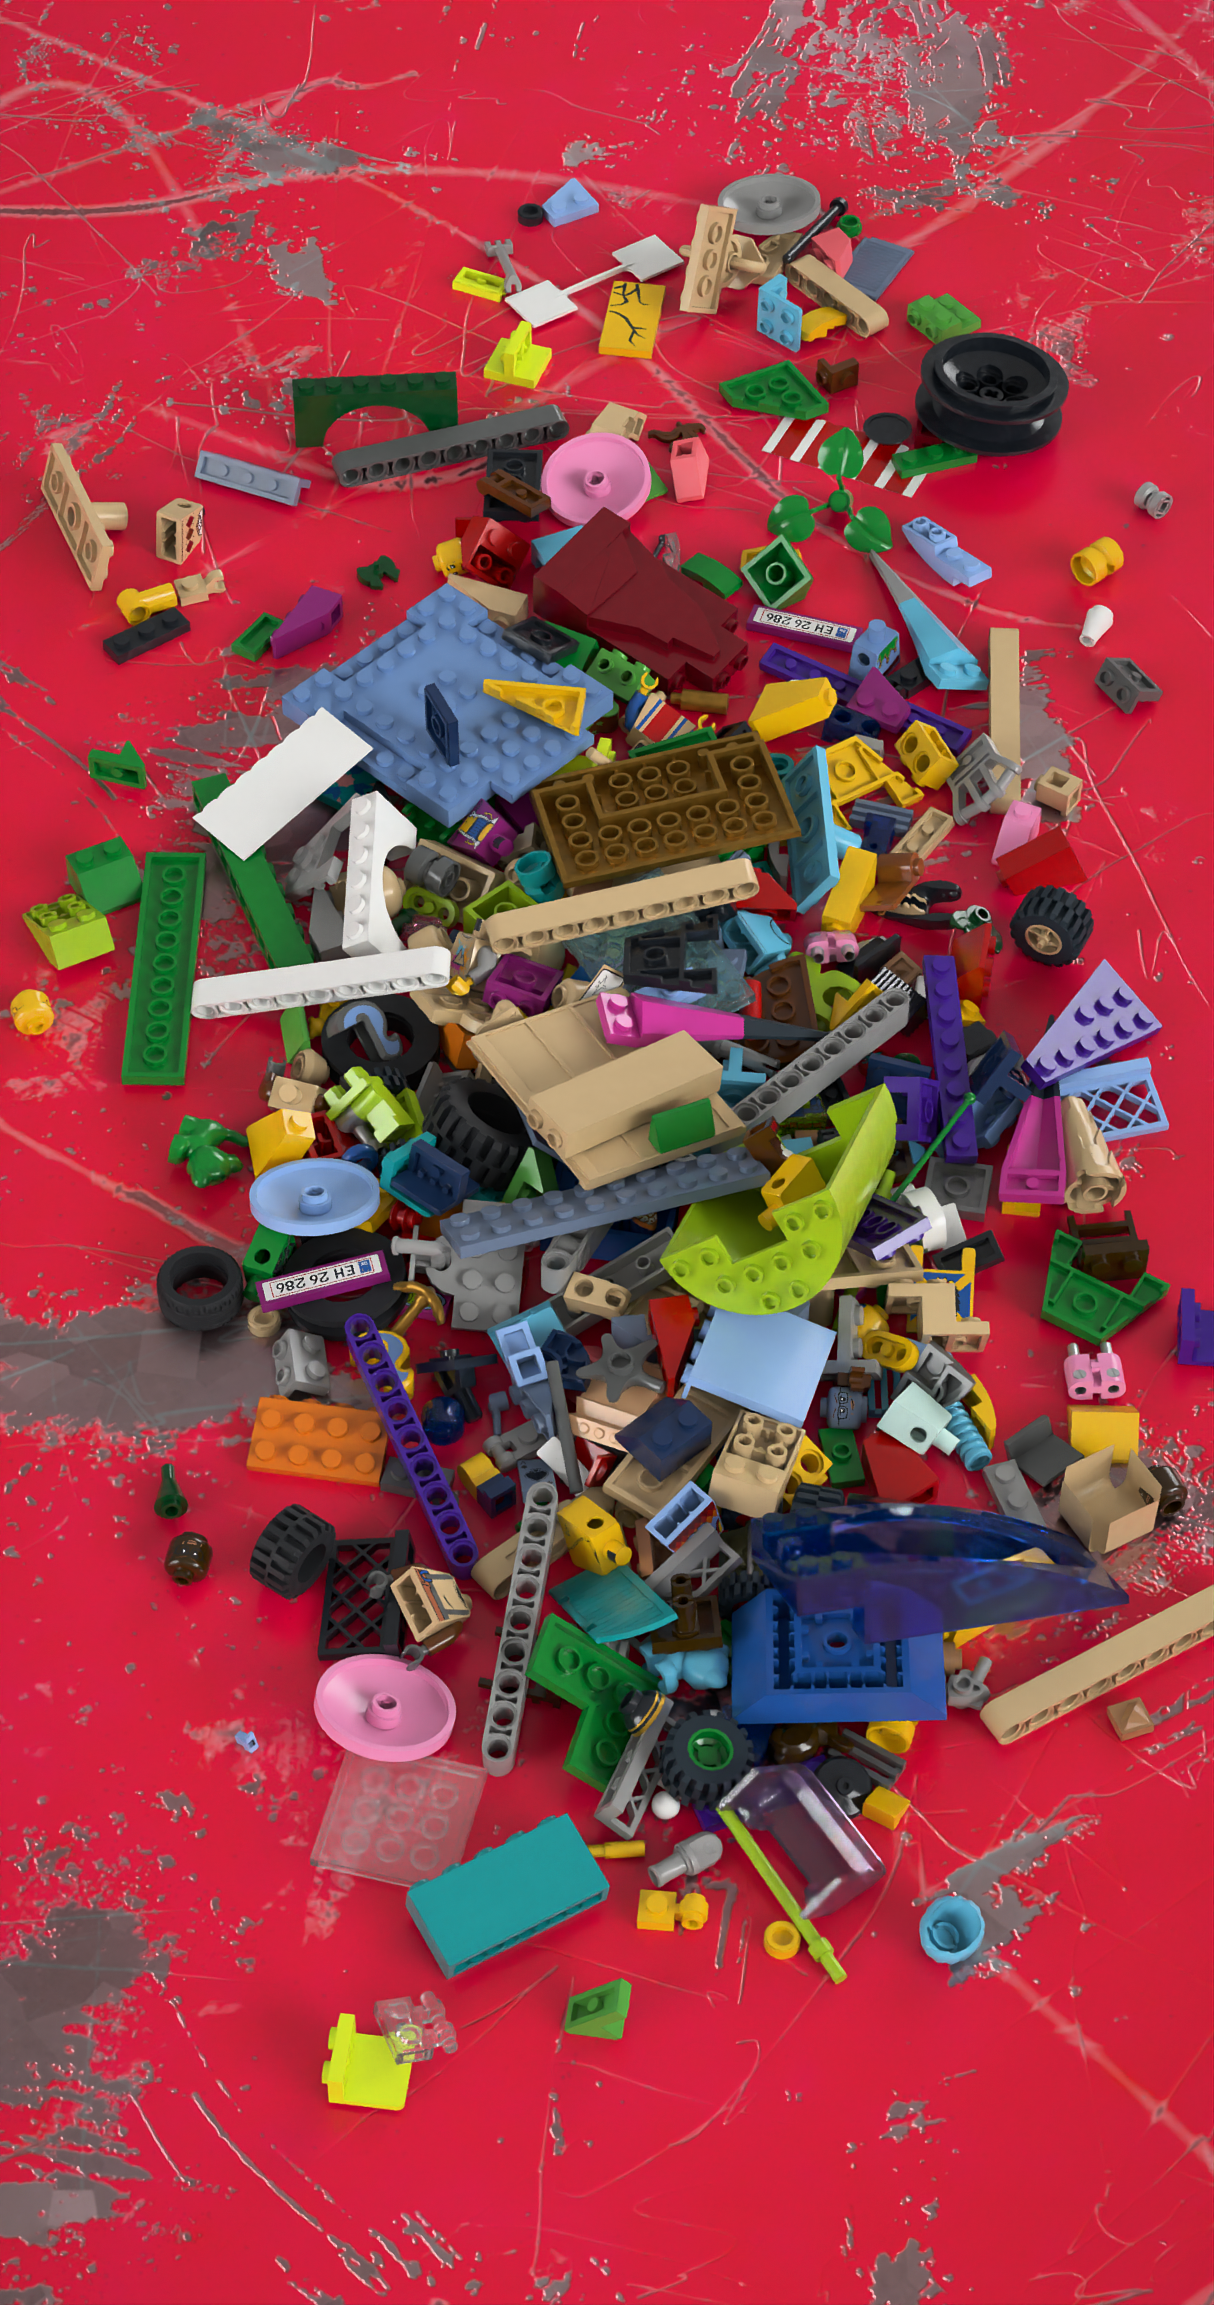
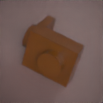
M853 357L831 366L824 358H821L817 364L816 380L830 394L858 385L859 363Z

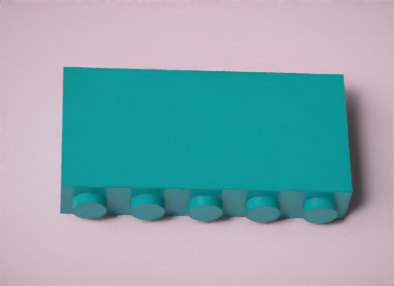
M568 1813L558 1818L552 1815L543 1819L537 1825V1828L527 1833L519 1831L511 1835L505 1841V1844L495 1849L492 1847L482 1849L475 1854L473 1860L463 1865L458 1862L448 1866L442 1871V1875L430 1881L428 1878L416 1882L407 1892L405 1906L448 1980L606 1900L610 1885Z

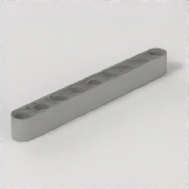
M900 988L885 990L732 1107V1111L747 1126L746 1131L772 1116L780 1124L904 1028L909 1018L908 993ZM746 1133L711 1146V1154H720L730 1148L743 1144L742 1141Z
M547 1482L535 1483L527 1492L482 1740L483 1766L486 1772L496 1777L507 1775L515 1764L529 1684V1677L524 1674L536 1644L558 1519V1492L552 1484ZM539 1501L549 1502L546 1506H539L536 1503ZM541 1531L545 1533L544 1535L539 1537L530 1535L532 1532ZM528 1562L539 1563L536 1567L530 1568L525 1566ZM526 1592L534 1595L528 1599L519 1597L520 1594ZM517 1624L528 1625L524 1630L513 1628ZM512 1655H519L523 1657L520 1661L512 1662L508 1660V1658ZM506 1687L518 1689L512 1694L502 1692ZM500 1719H509L512 1721L507 1726H500L496 1724V1722ZM495 1751L506 1753L504 1757L497 1759L490 1756Z

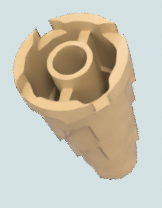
M1075 1096L1065 1097L1061 1100L1067 1180L1064 1203L1067 1202L1068 1209L1076 1213H1100L1104 1211L1103 1204L1110 1202L1113 1208L1123 1199L1127 1191L1126 1181L1112 1150L1109 1151L1101 1129L1098 1130L1090 1110H1087L1084 1101Z

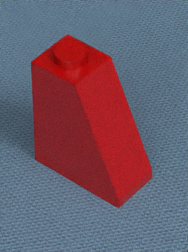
M1060 826L996 858L1000 867L996 875L1003 888L1009 886L1014 896L1028 894L1031 889L1035 890L1037 886L1041 885L1045 888L1047 885H1053L1055 888L1083 883L1088 880Z
M883 1430L873 1431L863 1440L861 1462L871 1496L917 1502L916 1511L938 1498L940 1478L911 1448Z

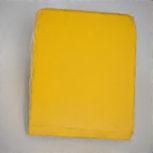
M878 1786L864 1801L862 1815L894 1831L911 1801Z

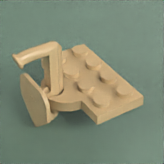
M708 204L700 205V210L696 217L695 235L691 245H683L679 249L682 256L690 258L689 264L686 267V279L680 296L681 304L679 310L716 314L721 288L729 287L742 290L765 273L767 266L754 240L750 237L733 234L738 209Z
M446 987L410 991V997L432 1023L445 1026L448 1023H456L476 1035L524 1019L519 1009L507 999L501 1000L493 1009L488 1003L482 1002L484 992L478 990H469L463 996L452 995ZM472 1052L474 1058L479 1062L475 1079H485L486 1082L491 1083V1073Z

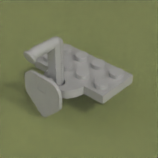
M464 1199L462 1213L468 1214L481 1211L486 1206H502L510 1203ZM414 1225L412 1239H401L398 1236L393 1237L391 1243L393 1255H398L399 1253L411 1254L408 1281L415 1280V1273L426 1274L435 1289L444 1295L454 1297L451 1330L488 1333V1328L519 1314L525 1244L460 1259L443 1235L436 1238L435 1241L418 1240L419 1225Z

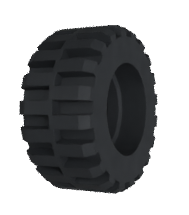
M463 1077L445 1084L422 1124L423 1133L428 1131L437 1137L436 1149L469 1169V1178L479 1183L480 1187L485 1189L490 1187L494 1191L508 1189L528 1147H535L532 1144L515 1102L501 1088V1085L494 1082L492 1084L488 1083L485 1079L477 1078L473 1080L471 1077Z

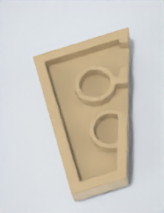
M789 232L772 235L758 246L759 252L767 269L765 273L752 283L764 285L779 273L782 275L785 266L788 265L783 263L782 257L803 236V233Z

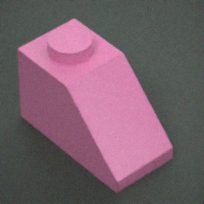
M1013 800L1004 817L991 864L999 866L996 858L1037 837L1041 817L1040 807Z

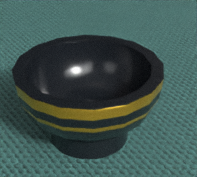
M632 1688L622 1699L618 1711L624 1715L625 1726L634 1737L643 1734L654 1722L664 1705L665 1695L656 1690H644L641 1692L636 1688Z

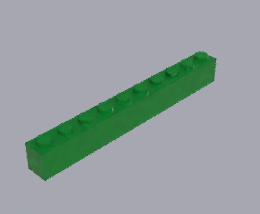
M225 773L191 782L193 803L197 812L201 813L208 803L217 799L227 787L235 784H230ZM207 831L269 969L314 963L315 958L310 944H305L303 928L300 923L296 924L294 921L295 913L292 904L285 902L286 896L282 883H276L275 869L272 862L267 863L266 861L267 855L264 845L243 861Z

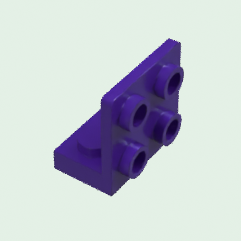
M1181 1288L1177 1310V1364L1214 1367V1311L1201 1310V1303L1195 1302V1289Z

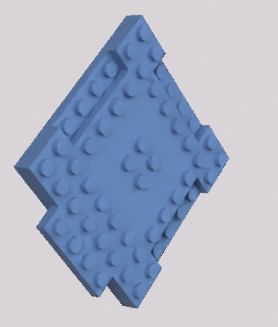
M448 583L406 611L407 619L333 671L329 672L323 668L282 696L283 714L300 726L323 707L374 748L356 765L448 828L468 815L481 798L487 801L495 794H498L511 804L593 745L594 735L587 731L586 728L613 709L612 690L572 664L566 668H563L556 662L547 665L503 640L501 637L504 628L488 619V609ZM484 679L586 688V701L579 736L572 735L483 693ZM432 683L436 684L458 720L460 764L452 767L447 765L426 731L424 688Z

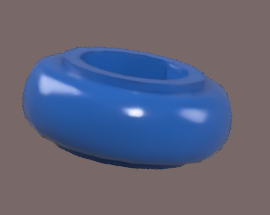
M357 1144L346 1150L341 1160L356 1163L372 1172L378 1163V1152L371 1145Z

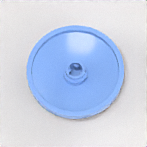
M309 1158L291 1161L269 1169L254 1181L249 1192L250 1209L252 1215L259 1223L280 1233L296 1236H321L339 1233L362 1224L376 1212L380 1204L379 1182L368 1169L345 1160Z

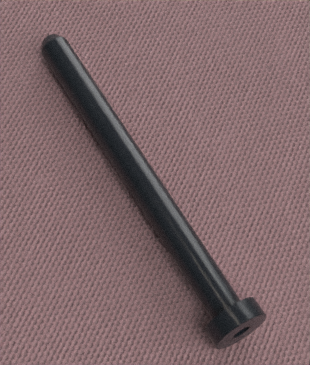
M841 197L834 198L830 203V209L783 255V263H791L812 242V237L819 235L836 216H843L848 211L847 201Z

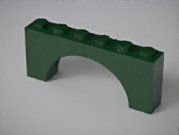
M441 371L435 373L292 379L296 448L323 447L327 430L338 418L348 412L368 406H390L408 411L417 416L427 426L429 432L458 425L456 372Z

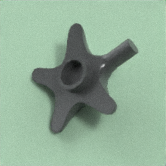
M605 1333L601 1337L603 1347L601 1358L590 1365L576 1370L578 1378L599 1380L607 1383L606 1394L608 1401L611 1403L618 1402L621 1394L632 1386L645 1387L660 1394L666 1388V1381L648 1375L643 1369L645 1361L658 1346L657 1340L654 1339L646 1340L629 1349H622L617 1346L610 1333Z

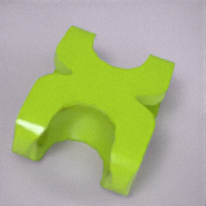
M794 951L788 957L800 955L803 953ZM805 954L818 1030L829 1032L832 1031L829 1026L833 1009L830 1006L834 1003L836 992L849 1000L861 984L840 971L831 970L821 974V964L816 963L812 957Z

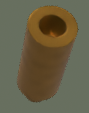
M683 689L682 693H671V704L681 705V710L727 715L729 694Z

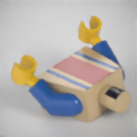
M648 672L644 673L641 677V688L635 691L625 709V728L629 731L625 740L633 747L631 750L693 732L696 725L653 693L650 696L647 695L649 690L654 689L658 685V677L652 686H647L644 683V678ZM707 714L699 718L697 730L703 729L702 723L708 718ZM714 722V723L712 724V726H711L712 729H713V731H714L715 728H716V723H715V722Z

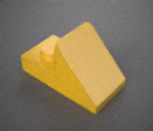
M866 979L849 1000L836 992L829 1028L832 1031L884 991L869 979Z

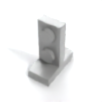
M852 1295L839 1296L837 1360L826 1361L819 1381H833L838 1372L848 1373L851 1366L865 1367L864 1374L871 1375V1380H883V1367L876 1359L858 1360L863 1354V1342L861 1338H858V1326L864 1323L863 1306H860Z

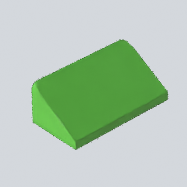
M304 1006L287 1008L280 1018L288 1064L293 1063L294 1058L300 1051L307 1048L311 1049Z

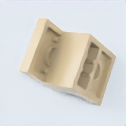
M897 1279L894 1283H888L884 1298L885 1312L887 1314H917L918 1342L928 1344L934 1341L948 1352H984L990 1335L989 1321H981L978 1317H965L961 1321L956 1322L955 1283H947L944 1279H930L927 1283H914L911 1279Z

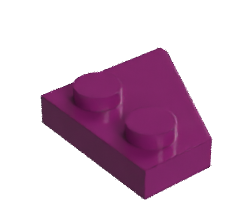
M872 667L846 705V713L897 734L911 714V708L877 668Z

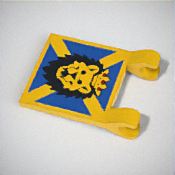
M911 1245L912 1251L922 1266L923 1246ZM973 1248L963 1249L961 1271L924 1269L923 1281L914 1282L927 1283L930 1279H944L947 1283H955L956 1322L961 1321L965 1317H973L976 1251ZM907 1314L906 1333L917 1334V1314Z

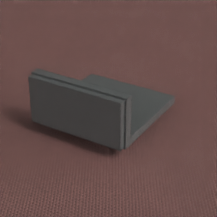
M1041 1415L1004 1441L1008 1460L1015 1459L1019 1470L1043 1487L1065 1473L1067 1466L1085 1458L1083 1454L1053 1434L1050 1419L1047 1415Z

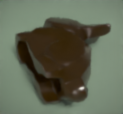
M836 1722L783 1723L780 1728H776L769 1738V1742L773 1747L768 1756L773 1760L775 1767L781 1769L784 1766L800 1764L813 1758L819 1747L830 1746L839 1752L849 1753L853 1750L854 1744L848 1738L838 1734Z

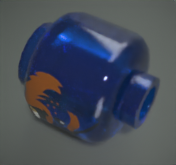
M439 1396L428 1401L423 1406L421 1426L430 1443L447 1446L456 1443L462 1438L465 1430V1414L462 1405L457 1400L448 1396Z

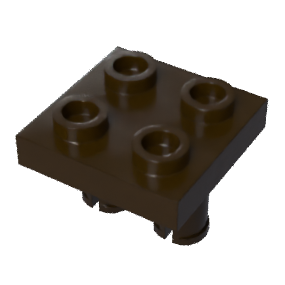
M684 1573L673 1575L670 1579L672 1599L663 1601L676 1612L678 1619L650 1631L653 1655L723 1648L717 1595L693 1597L690 1576Z

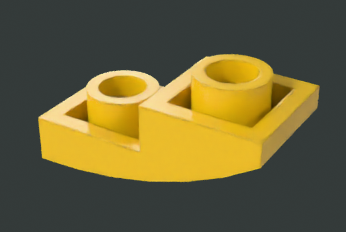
M830 306L815 309L803 315L801 340L814 341L815 338L826 337L827 329L846 325L848 315Z

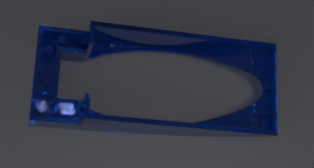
M882 1503L821 1509L800 1508L794 1513H767L763 1517L751 1519V1557L797 1617L853 1608V1630L865 1645L1129 1604V1595L1075 1538L1035 1523L1005 1515L942 1505ZM1037 1547L1042 1549L1055 1564L1004 1561L1003 1559ZM1073 1563V1564L1080 1565V1566H1082V1567L1067 1566V1565H1058V1564Z

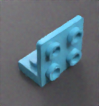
M779 273L759 288L757 331L796 353L800 350L802 308L786 300L788 278Z

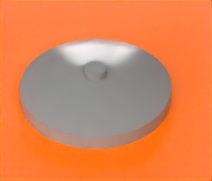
M759 174L739 179L725 187L719 194L718 206L738 209L734 229L754 235H779L799 230L812 223L820 213L821 200L817 188L804 179L785 174Z

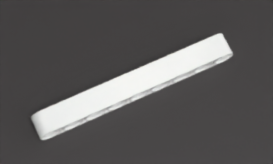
M431 946L200 979L193 984L191 1014L200 1019H215L439 988L449 983L451 952L444 947Z

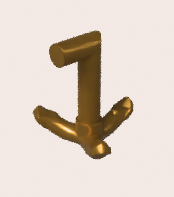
M400 1281L393 1284V1290H400L405 1293L412 1292L416 1293L414 1301L392 1329L387 1326L382 1329L383 1331H391L403 1336L422 1310L427 1308L428 1305L432 1308V1315L436 1319L437 1326L444 1324L443 1306L432 1286H426L415 1281Z

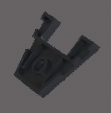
M718 914L708 915L707 921L694 925L692 920L682 922L680 929L664 933V929L660 928L625 938L624 984L713 995L718 994L717 967L686 970L687 942L719 940Z

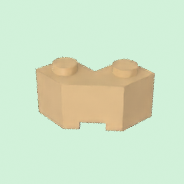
M609 402L592 423L591 429L586 434L612 433L639 441L647 415Z

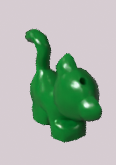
M185 1115L179 1128V1134L174 1135L170 1145L168 1162L176 1165L183 1163L188 1158L187 1173L190 1175L195 1186L205 1188L209 1185H218L227 1180L231 1173L240 1172L244 1166L236 1155L227 1154L217 1147L224 1141L232 1142L243 1148L249 1147L248 1137L236 1130L225 1128L217 1121Z

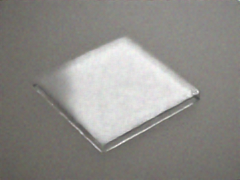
M346 1750L310 1856V1865L406 1887H411L416 1882L428 1878L430 1881L441 1876L442 1871L448 1866L458 1862L461 1863L488 1776V1768L433 1756L404 1762L379 1761Z

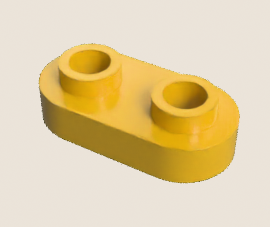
M873 1330L862 1339V1357L866 1360L876 1359L883 1368L898 1373H905L911 1370L919 1359L918 1347L905 1337L882 1330Z

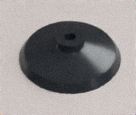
M884 412L874 414L863 425L867 437L881 445L899 444L905 441L912 432L910 422L905 417L895 413Z
M835 1756L821 1762L815 1769L810 1783L811 1795L818 1809L826 1816L836 1820H850L861 1815L864 1801L873 1792L872 1781L867 1770L856 1760L845 1756Z

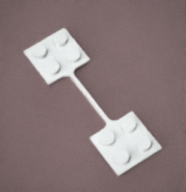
M654 234L612 252V255L622 265L564 290H559L549 280H546L506 297L505 302L522 318L530 322L533 328H536L578 310V307L567 298L568 295L624 271L633 273L643 282L684 264V260Z

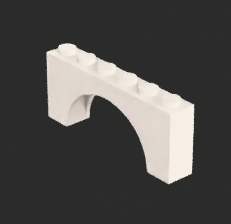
M378 791L352 799L342 949L352 958L407 949L398 937L386 908L383 893V867L386 858L393 861L412 853L416 848L417 828Z

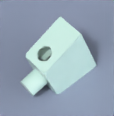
M914 1382L893 1401L877 1424V1427L919 1454H924L934 1445L949 1456L960 1441V1439L945 1429L952 1419V1415Z

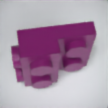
M511 953L504 954L486 982L482 1002L488 1003L494 1009L499 1001L507 999L516 1007H519L528 1018L547 1012L551 1004L552 992L562 982L564 972Z

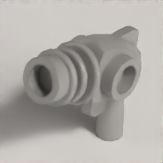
M981 1656L973 1671L962 1669L958 1675H950L948 1683H945L948 1706L958 1709H965L967 1707L976 1710L982 1709L983 1703L991 1696L988 1687L983 1684L992 1665V1661L989 1658Z

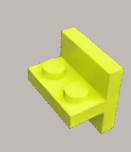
M521 321L516 331H512L510 339H500L484 368V378L534 389L552 357V349L532 344V324Z

